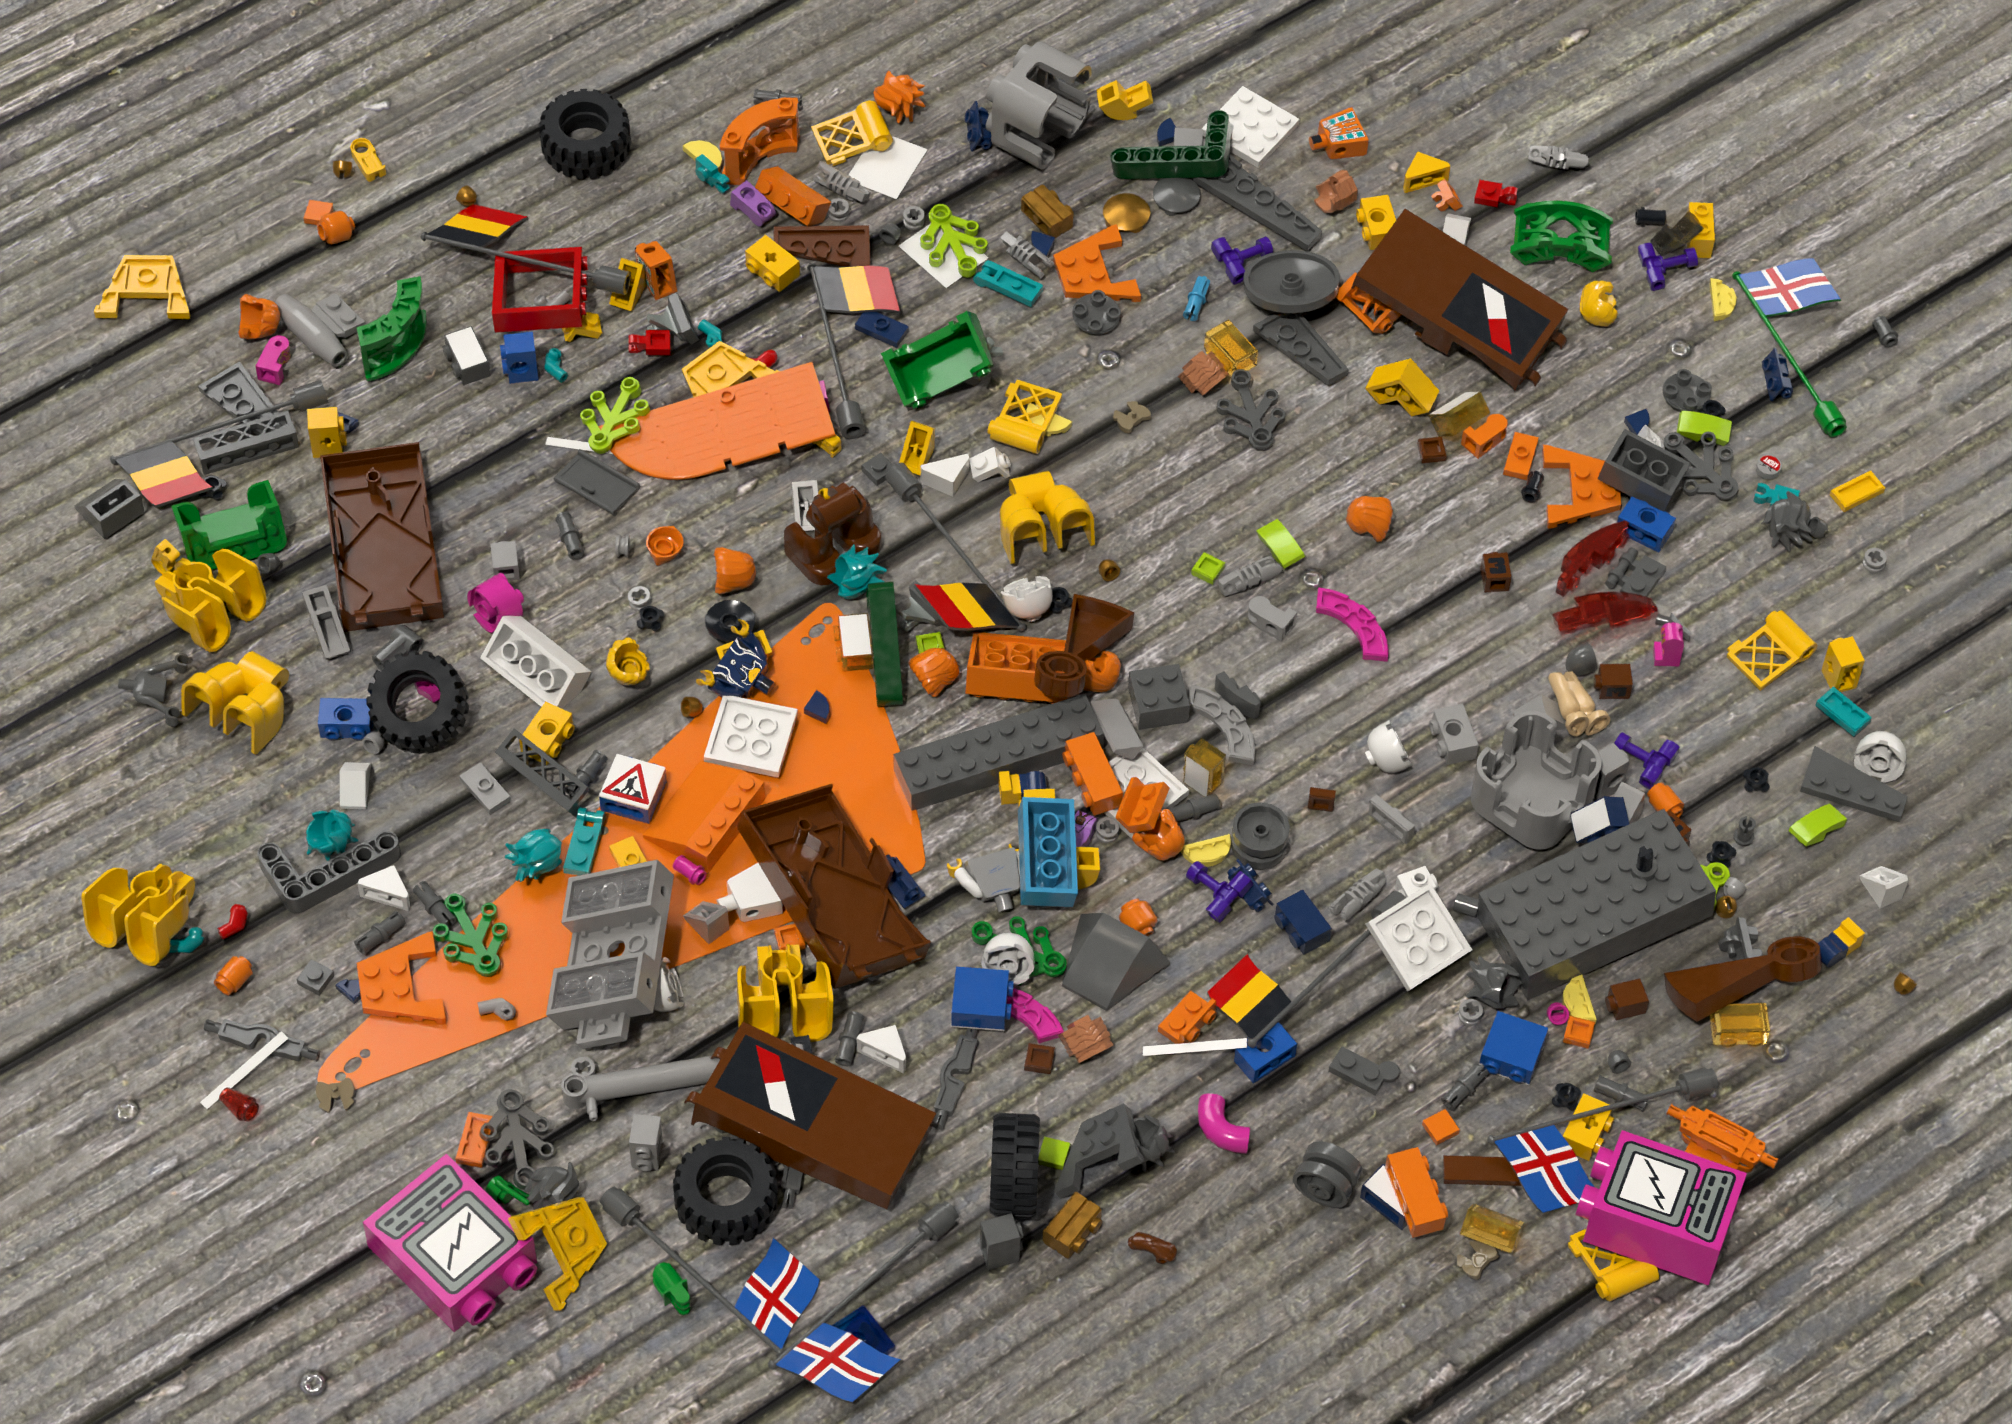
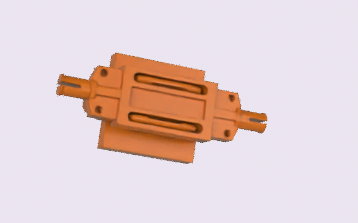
M1671 1104L1666 1113L1681 1121L1679 1129L1681 1138L1688 1144L1684 1152L1745 1173L1751 1172L1759 1161L1774 1169L1779 1160L1764 1152L1765 1142L1757 1139L1754 1136L1755 1133L1708 1109L1702 1111L1691 1106L1684 1111Z

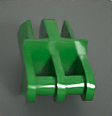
M659 1263L653 1271V1285L664 1299V1305L667 1306L671 1303L680 1315L689 1314L691 1306L687 1279L683 1280L671 1264Z

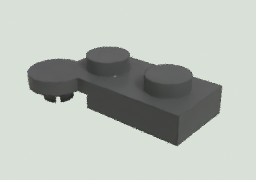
M1341 1047L1330 1064L1328 1072L1376 1096L1383 1081L1393 1082L1398 1078L1399 1067L1392 1061H1385L1378 1065Z

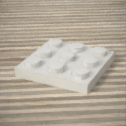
M1244 86L1220 109L1229 116L1231 128L1230 152L1257 168L1299 126L1300 121L1299 118ZM1207 123L1202 128L1204 137H1206Z
M723 696L706 747L704 762L779 778L798 716V709L736 696Z
M1144 748L1140 750L1133 760L1118 755L1109 762L1121 787L1123 797L1132 777H1137L1144 785L1165 782L1170 787L1161 811L1174 807L1189 795V789ZM1119 808L1104 812V814H1106L1108 817L1115 819L1118 822L1119 827L1130 838L1133 837L1135 832L1130 833L1116 819V814Z
M1431 883L1365 924L1407 991L1472 950Z

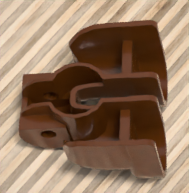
M844 482L837 487L831 486L828 488L829 499L826 500L821 495L814 497L806 514L807 521L815 528L814 538L807 535L797 522L788 525L784 530V552L786 556L808 580L821 586L832 584L833 582L827 576L836 572L835 560L840 554L833 547V539L845 552L853 544L855 545V553L868 547V555L877 554L882 548L881 531L873 522V513L868 500L853 485L849 487Z

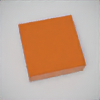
M309 200L304 215V223L317 225L323 215L333 212V203Z
M795 923L774 928V935L779 950H786V944L799 945L800 950L806 949L804 938Z
M1569 1016L1563 1042L1589 1049L1595 1022Z
M1446 1109L1424 1119L1422 1122V1126L1436 1145L1458 1135L1460 1131Z

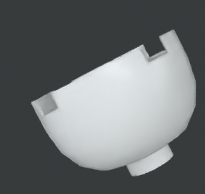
M1035 576L1036 581L1028 582V578H1023L1006 585L1004 592L1001 591L1006 609L1013 616L1026 619V621L1040 619L1041 614L1045 613L1051 606L1053 597L1050 579L1047 577Z
M1388 720L1378 725L1369 734L1367 740L1369 750L1365 754L1371 765L1377 764L1382 771L1396 773L1412 766L1409 760L1404 761L1403 758H1408V755L1396 731L1394 732L1393 728L1388 729L1392 726Z
M1876 731L1869 733L1860 740L1855 751L1854 766L1856 769L1869 776L1882 778L1881 782L1885 783L1896 780L1904 771L1906 748L1897 736L1886 731Z
M999 934L986 944L982 956V968L1009 970V981H1014V985H1019L1026 982L1034 970L1035 958L1033 948L1025 938L1018 934Z
M666 957L661 958L654 1010L659 1012L672 1011L681 1008L684 1002H679L678 996L683 997V991L675 968L669 970L666 964L670 963V960Z

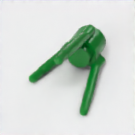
M501 1176L494 1177L486 1187V1192L499 1205L501 1202L504 1204L508 1203L513 1197L525 1205L530 1204V1201L527 1200L529 1194L518 1189L511 1182H507Z

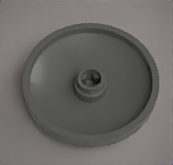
M1286 250L1264 255L1253 261L1244 273V291L1247 297L1264 309L1281 313H1302L1323 307L1336 297L1340 288V274L1337 267L1327 258L1307 251Z

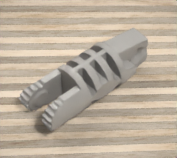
M1550 145L1530 146L1528 160L1547 167L1568 170L1569 167L1584 169L1589 164V158L1586 154L1572 152V149Z
M823 161L819 162L818 168L830 176L827 178L823 175L815 174L813 178L815 182L851 201L856 199L864 202L869 199L871 191L861 186L860 181Z
M1006 231L1000 237L1003 243L1009 247L1006 252L1040 279L1043 278L1044 274L1040 268L1036 267L1038 262L1041 260L1050 268L1054 265L1051 259L1020 235L1016 239Z
M1271 556L1252 562V564L1239 568V570H1234L1219 579L1220 592L1227 596L1244 591L1246 588H1251L1281 574L1282 568L1278 563H1275Z
M1376 868L1360 878L1330 905V913L1338 915L1341 912L1342 919L1349 920L1371 901L1385 885L1384 872Z

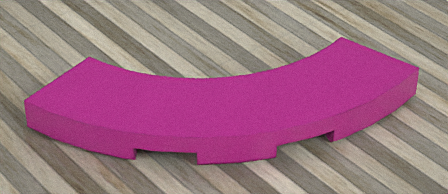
M1318 587L1316 613L1329 615L1346 624L1360 642L1362 659L1388 662V644L1385 633L1370 610L1363 604L1359 605L1349 599V596L1346 594Z
M1013 988V997H1008L1007 1004H1012L1011 1017L1027 1026L1036 1037L1038 1043L1060 1038L1058 1035L1064 1031L1055 1015L1047 1007L1034 1000L1033 996Z

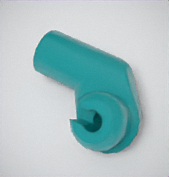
M703 319L698 325V330L707 335L706 344L710 348L717 342H722V331Z
M551 348L545 356L544 368L546 372L562 383L568 377V373L560 367L562 353L557 348Z
M193 927L189 929V936L184 940H170L169 953L193 952L203 943V930Z

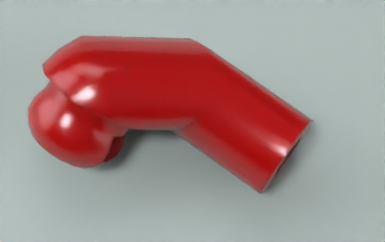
M767 350L756 359H750L756 362L759 360L766 364V367L770 368L777 362V353L774 350Z
M240 904L233 905L230 909L229 922L217 928L223 940L245 928L248 915L245 906Z

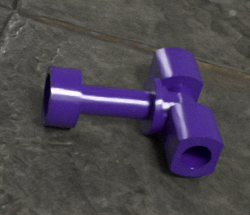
M1266 236L1256 240L1255 246L1242 251L1238 248L1231 249L1225 237L1218 238L1211 244V250L1217 260L1225 263V273L1233 285L1244 281V260L1259 254L1262 257L1273 253L1271 241Z
M1652 243L1639 245L1638 256L1642 267H1647L1646 278L1651 291L1665 288V278L1663 276L1666 273L1665 268L1686 264L1688 268L1698 266L1695 248L1684 249V254L1663 259L1662 255L1656 256Z
M1621 732L1614 744L1620 750L1626 751L1644 762L1643 767L1645 770L1640 776L1639 783L1645 788L1651 789L1662 777L1664 766H1670L1679 753L1680 746L1666 739L1658 752L1653 749L1648 753L1632 744V737Z
M1196 861L1188 869L1186 878L1194 884L1202 882L1214 891V900L1206 908V911L1211 918L1220 923L1231 911L1229 905L1237 896L1242 898L1253 886V882L1247 875L1239 871L1229 883L1226 881L1219 883L1207 874L1208 868L1205 865Z

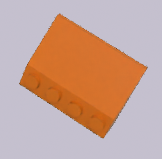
M973 632L967 665L965 694H972L975 697L994 696L999 699H1023L1027 702L1036 700L1048 701L1051 704L1066 700L1067 697L1060 698L1043 693L1035 686L1034 682L1037 659L1047 652L1064 651L1066 640ZM1055 671V672H1057V673H1062V674H1063V673H1066V672H1063V671Z
M700 761L643 834V838L676 856H685L695 865L703 866L704 871L709 873L738 835L737 825L742 811L760 806L765 799L764 781L743 770Z

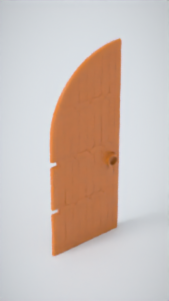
M809 362L650 410L647 415L636 417L640 430L635 434H628L613 441L610 451L622 463L639 473L660 479L682 480L726 469L724 462L729 460L732 461V466L734 467L780 453L779 445L786 444L787 450L836 436L813 363ZM624 423L615 426L612 431L624 427Z

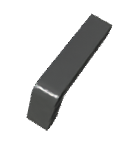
M390 831L379 833L300 876L277 844L265 843L259 847L257 853L261 871L285 907L292 913H302L357 884L359 879L387 868L397 862L401 854L398 838Z

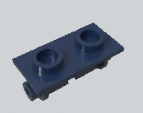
M974 101L971 108L966 111L964 118L965 123H967V140L970 143L971 152L974 151L976 146L989 149L992 145L991 132L985 129L989 113L984 107L978 108L977 101Z
M1774 348L1762 361L1770 401H1773L1777 395L1782 396L1784 399L1790 398L1793 393L1791 380L1787 378L1789 375L1787 360L1782 354H1778L1777 348Z
M886 855L894 871L887 888L903 909L924 898L926 895L898 858Z
M1237 859L1236 861L1240 866L1238 868L1232 867L1228 870V879L1231 881L1241 871L1252 880L1253 886L1243 896L1249 908L1259 912L1264 908L1263 904L1267 901L1273 906L1274 904L1269 899L1272 893L1263 882L1258 884L1254 877L1258 874L1249 863L1244 865Z

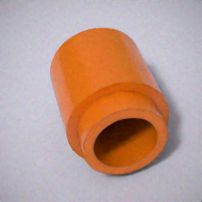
M1661 782L1654 785L1648 791L1649 803L1657 812L1665 809L1667 812L1670 809L1678 818L1683 814L1684 803L1669 785Z
M233 956L216 974L214 985L225 995L229 996L232 992L236 993L253 974L251 963L243 956L239 958Z

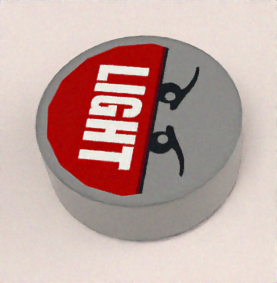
M1763 455L1757 461L1756 472L1764 479H1774L1780 474L1781 461L1774 455Z

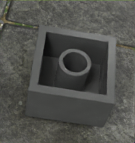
M1179 664L1129 671L1128 690L1138 730L1187 723L1189 721L1190 704Z

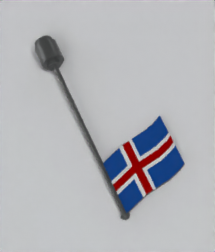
M1700 1068L1680 1074L1675 1087L1494 1137L1489 1135L1487 1142L1490 1145H1495L1509 1162L1527 1197L1541 1213L1579 1203L1586 1184L1594 1187L1584 1172L1572 1147L1555 1125L1678 1092L1686 1100L1711 1094L1713 1090L1718 1088V1079L1712 1068Z
M611 1187L603 1194L600 1199L603 1210L621 1226H626L627 1224L631 1226L635 1223L777 1353L776 1357L785 1351L783 1347L792 1327L813 1300L820 1279L773 1238L765 1258L747 1280L735 1306H733L638 1219L640 1216V1205L629 1195L616 1187Z
M944 1201L942 1204L937 1203L918 1220L920 1234L774 1361L770 1360L768 1367L771 1370L780 1368L802 1377L830 1396L844 1402L853 1404L893 1369L901 1359L881 1353L851 1333L826 1324V1322L923 1237L927 1240L937 1241L956 1224L955 1220L959 1218L955 1208L947 1201Z

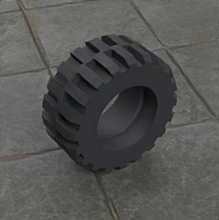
M580 89L578 92L571 90L567 92V95L563 96L561 94L556 97L555 102L551 101L546 106V110L541 114L539 131L542 153L547 163L552 165V168L556 171H563L565 176L571 177L573 175L577 179H584V177L594 179L600 174L604 176L609 174L611 169L615 170L618 168L620 162L625 161L631 146L628 114L626 109L622 107V104L617 99L613 100V96L607 93L601 94L600 90L595 89L593 91ZM580 128H594L603 132L598 137L589 140H577L567 136L572 131Z
M417 650L409 651V656L399 653L395 655V661L391 663L389 660L385 661L382 664L384 669L381 672L376 670L373 678L376 680L375 683H369L367 691L370 693V696L366 698V705L370 709L368 712L369 717L381 735L398 749L405 751L408 748L411 753H419L420 749H424L426 752L434 751L433 746L437 744L440 747L447 745L445 740L450 736L454 739L459 734L456 728L464 726L466 719L463 715L469 711V705L466 702L469 699L468 692L457 671L441 656L437 655L434 657L432 652L423 651L422 654H419ZM424 681L435 684L440 691V701L436 710L429 717L417 722L403 721L398 717L396 702L400 693L406 687L413 683Z
M998 1113L993 1117L990 1214L995 1217L1011 1213L1014 1218H1032L1036 1215L1040 1117L1035 1114Z
M722 1137V1140L715 1141V1138L706 1140L707 1144L703 1146L701 1143H698L692 1147V1154L687 1152L681 1158L682 1164H678L675 1170L673 1192L675 1209L678 1212L679 1220L681 1223L686 1224V1230L691 1234L697 1232L698 1239L705 1242L711 1239L713 1244L722 1245V1242H729V1245L737 1244L739 1239H743L744 1242L752 1239V1233L760 1234L765 1229V1223L771 1222L774 1217L773 1211L777 1208L778 1189L774 1165L770 1164V1158L765 1152L760 1153V1147L754 1143L746 1145L745 1139L737 1138L736 1141L730 1140V1137ZM721 1176L740 1178L751 1187V1191L746 1198L729 1206H720L708 1202L701 1196L700 1191L709 1181Z

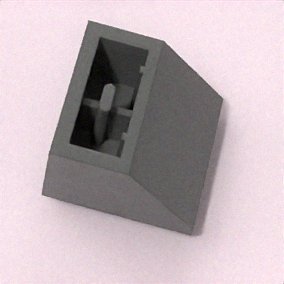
M125 479L112 480L74 505L75 509L104 539L145 512L141 495Z

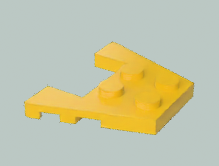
M124 255L112 277L111 285L108 289H105L101 303L96 305L94 309L95 318H117L120 298L168 299V319H190L189 309L172 255Z
M721 341L682 368L683 376L693 397L740 384L750 376L756 379L779 372L778 370L774 371L766 367V364L759 360L756 362L746 357L745 353Z
M584 1197L573 1198L508 1218L518 1240H526L541 1228L563 1271V1275L543 1289L554 1311H560L566 1305L565 1300L571 1292H575L579 1286L578 1281L584 1272L590 1270L607 1245Z

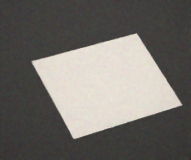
M892 136L893 142L888 149L884 151L870 149L863 152L849 173V176L860 181V185L897 199L928 149Z
M929 224L900 244L899 247L947 288L962 277L958 272V260L949 245L943 254V264L941 266L933 267L929 264V254L935 250L944 234L940 227L934 236V247L929 250L923 249L920 246V237L926 233L930 226ZM960 242L965 254L976 259L977 266L988 259L984 253L977 254L972 246Z

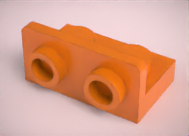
M1132 777L1116 814V819L1130 833L1153 830L1170 787L1165 782L1144 785L1137 777Z
M1190 991L1160 1023L1158 1032L1175 1044L1193 1043L1200 1035V1029L1205 1024H1211L1217 1015V1001L1211 998L1207 1002Z

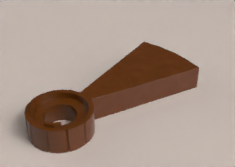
M1074 594L1064 651L1044 653L1037 659L1034 678L1035 686L1047 695L1060 698L1073 697L1081 693L1085 686L1087 672L1085 661L1091 660L1129 632L1133 627L1135 612L1104 600ZM1055 671H1063V672H1066V673H1063V674H1062V673H1057V672H1055Z
M1801 936L1785 937L1773 942L1768 947L1767 955L1664 973L1665 989L1677 1008L1698 1022L1774 979L1786 982H1800L1813 978L1821 971L1822 967L1820 946L1810 938Z

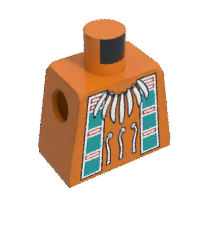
M1352 107L1322 119L1319 122L1318 135L1309 137L1311 149L1324 148L1330 159L1367 155L1369 139Z
M657 241L648 244H638L635 247L636 262L645 265L646 286L654 299L658 300L677 292L671 256Z

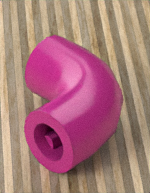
M1211 1093L1201 1095L1198 1101L1199 1126L1206 1138L1218 1148L1247 1154L1250 1127L1236 1126L1226 1120L1224 1116L1225 1099L1222 1096Z

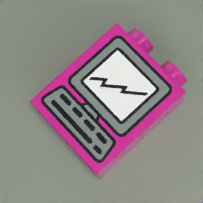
M1622 1130L1614 1150L1602 1146L1598 1150L1590 1177L1602 1181L1600 1189L1586 1184L1575 1215L1589 1220L1583 1242L1709 1285L1747 1173Z
M447 1154L363 1221L368 1247L453 1332H456L467 1321L473 1326L483 1322L495 1308L496 1302L494 1299L509 1286L514 1291L523 1288L532 1280L537 1272L534 1238L530 1236L526 1240H518L508 1221V1218L511 1216Z

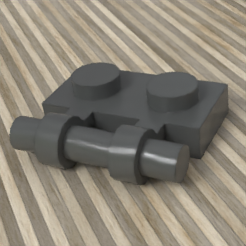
M1630 547L1627 552L1621 555L1616 568H1612L1608 573L1605 585L1608 588H1614L1618 584L1622 587L1619 595L1642 606L1666 572L1667 566L1646 555L1640 562L1635 560L1638 551ZM1626 569L1633 571L1630 577L1624 575Z

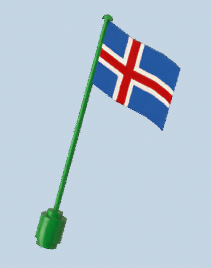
M1814 258L1794 260L1762 271L1743 274L1739 271L1734 272L1732 278L1738 281L1818 405L1815 407L1813 416L1820 427L1830 437L1841 435L1847 428L1846 419L1833 401H1821L1767 318L1793 313L1821 303L1841 301L1840 297Z

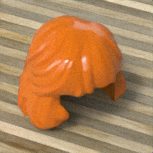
M248 294L240 298L241 321L238 331L240 338H263L277 331L280 322V312L275 302L256 298Z
M1362 496L1356 498L1347 509L1346 522L1354 532L1359 534L1369 532L1376 542H1382L1389 531L1393 515L1391 501L1384 497Z
M723 547L715 549L714 556L717 571L715 593L725 594L735 590H742L753 584L756 578V567L751 555Z
M930 648L911 658L908 663L910 669L922 683V687L932 697H936L946 685L955 681L959 675L956 659L944 648Z
M1103 651L1100 657H1093L1091 660L1085 661L1087 672L1084 691L1104 692L1109 691L1115 686L1121 668L1120 660L1115 653Z
M1169 809L1160 811L1161 816L1153 830L1141 833L1135 832L1132 840L1138 847L1162 861L1175 857L1181 852L1185 844L1183 832Z

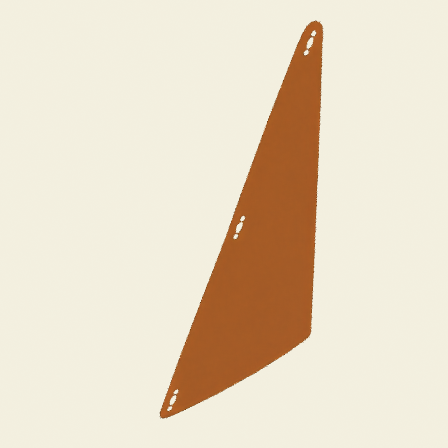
M824 603L771 648L773 655L767 659L768 672L765 675L775 682L771 692L766 695L756 688L752 695L746 698L798 709V716L779 778L749 771L745 772L764 781L765 799L760 805L833 784L832 791L870 853L873 846L869 840L873 838L876 844L880 845L885 856L897 857L911 875L922 870L926 861L917 810L911 811L894 772L893 754L900 752L884 706L877 707L875 682L863 655L843 656L839 616H844L842 611L832 603ZM831 617L833 622L827 625L823 623V619ZM817 624H823L825 626L824 632L818 637L811 638L809 636L810 629ZM808 637L811 639V643L803 645L801 639ZM816 690L821 692L829 703V719L826 724L804 714V707ZM720 696L712 701L648 761V763L665 767L667 780L650 824L606 812L603 826L607 827L609 831L607 834L600 836L591 873L619 868L610 853L609 846L633 836L647 862L658 860L674 875L661 957H666L670 960V963L666 964L669 969L793 921L783 903L782 914L747 922L740 921L736 910L728 912L729 930L708 944L684 919L683 915L702 901L717 904V899L728 895V879L758 863L747 843L739 832L709 873H707L705 880L697 885L691 884L687 877L674 870L673 863L678 856L643 838V834L700 761H704L706 747L722 700ZM586 821L585 826L593 827L594 822ZM573 831L561 841V854L559 858L562 860V863L548 873L542 874L538 879H534V877L529 878L528 875L522 882L520 880L516 881L493 902L497 907L498 915L492 920L484 938L483 945L486 951L493 939V925L501 922L506 924L508 928V937L503 940L497 953L500 959V968L496 974L484 977L476 972L473 965L459 961H447L443 952L445 946H443L436 953L435 957H431L411 976L414 1001L442 998L446 1024H437L435 1020L423 1019V1022L415 1021L412 1017L397 1015V1018L371 1014L325 1060L319 1069L317 1081L326 1084L340 1083L341 1081H337L335 1076L337 1073L343 1072L346 1078L352 1080L356 1090L548 1017L546 1016L553 969L567 966L572 932L561 921L568 879L577 876L566 874L563 871ZM487 910L485 913L490 914L493 910ZM482 913L471 921L475 930L482 918ZM498 930V931H496V933H498V934H501V933L504 932V930ZM619 943L618 948L614 952H610V958L621 956L625 950V944ZM456 944L460 951L475 954L473 948ZM453 950L448 952V954L450 955L456 953V951ZM491 961L483 962V964H489ZM503 998L515 1007L516 1014L510 1020H504L494 1013L480 1015L477 1002ZM363 1049H368L370 1056L362 1058L360 1052ZM355 1057L361 1058L362 1063L357 1070L352 1073L344 1071V1067L349 1060Z

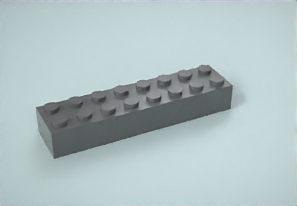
M1082 694L893 754L894 772L911 811L918 810L998 784L1000 771H1009V775L1026 774L1064 763L1062 753L1065 752V741L1095 732L1103 749L1104 733L1086 694Z

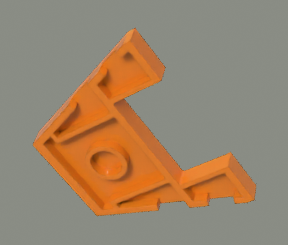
M1117 224L1053 255V262L1065 298H1081L1092 294L1095 290H1101L1114 301H1120V298L1132 299V302H1141V294L1136 279L1117 283L1110 282L1100 252L1101 250L1122 247V238Z
M1543 445V468L1569 469L1572 505H1547L1548 529L1555 528L1557 524L1564 522L1568 524L1577 522V519L1586 516L1593 518L1620 510V491L1597 479L1604 465V460L1550 445Z
M433 931L356 963L363 1013L397 1018V1015L412 1017L415 1021L423 1022V1019L435 1020L437 1024H446L442 998L414 1001L409 960L436 956Z

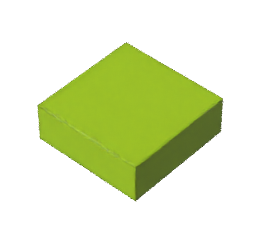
M1203 552L1192 568L1191 575L1213 585L1224 570L1225 562Z
M940 632L915 636L918 654L930 648H944Z
M1044 1136L1039 1152L1038 1164L1063 1170L1070 1150V1143Z

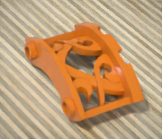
M784 97L759 103L745 110L731 122L720 142V150L724 151L725 166L722 174H725L730 180L726 184L741 185L744 183L749 173L758 164V160L765 156L769 158L782 153H797L800 135L798 98ZM766 126L757 136L749 139L756 130Z
M1355 272L1339 288L1336 298L1358 316L1372 332L1383 334L1392 327L1393 322L1402 314L1357 286L1352 289L1351 287L1357 275ZM1354 300L1364 302L1365 304L1363 309H1361L1354 302ZM1372 304H1375L1374 317L1377 311H1384L1375 322L1366 314Z

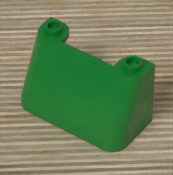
M966 311L956 316L958 322L952 320L948 322L949 325L909 345L904 344L901 346L902 348L895 351L891 348L881 353L904 407L921 408L927 404L926 400L975 376L981 378L991 373L990 369L994 366L980 321L975 313Z
M269 480L255 483L248 488V504L200 516L197 506L190 502L172 505L173 515L187 560L205 563L212 570L217 568L212 555L221 549L231 550L248 560L257 558L261 554L275 553L282 550L286 546L287 537L279 505Z

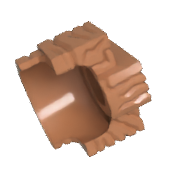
M1346 170L1338 171L1330 176L1329 179L1316 186L1319 197L1314 199V202L1324 213L1340 211L1357 200L1358 189L1352 176H1349Z
M1201 351L1182 367L1184 371L1178 378L1183 381V384H1186L1185 386L1191 393L1197 390L1203 396L1229 374L1212 351L1207 355Z
M1086 1015L1066 1026L1068 1030L1058 1035L1069 1057L1075 1056L1078 1063L1113 1046L1109 1037L1111 1035L1107 1031V1027L1101 1017L1091 1021L1089 1015Z

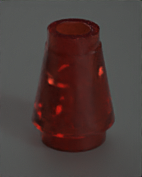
M229 1087L223 1089L219 1095V1100L239 1121H251L259 1111V1104L256 1103L254 1097Z

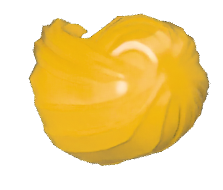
M1593 281L1583 288L1579 311L1590 324L1607 327L1617 318L1618 310L1614 308L1617 305L1614 295L1605 294L1606 292L1612 293L1614 286L1611 282Z
M629 637L622 641H614L612 647L609 648L606 668L609 675L619 684L633 686L645 680L650 668L645 653H642L636 641Z

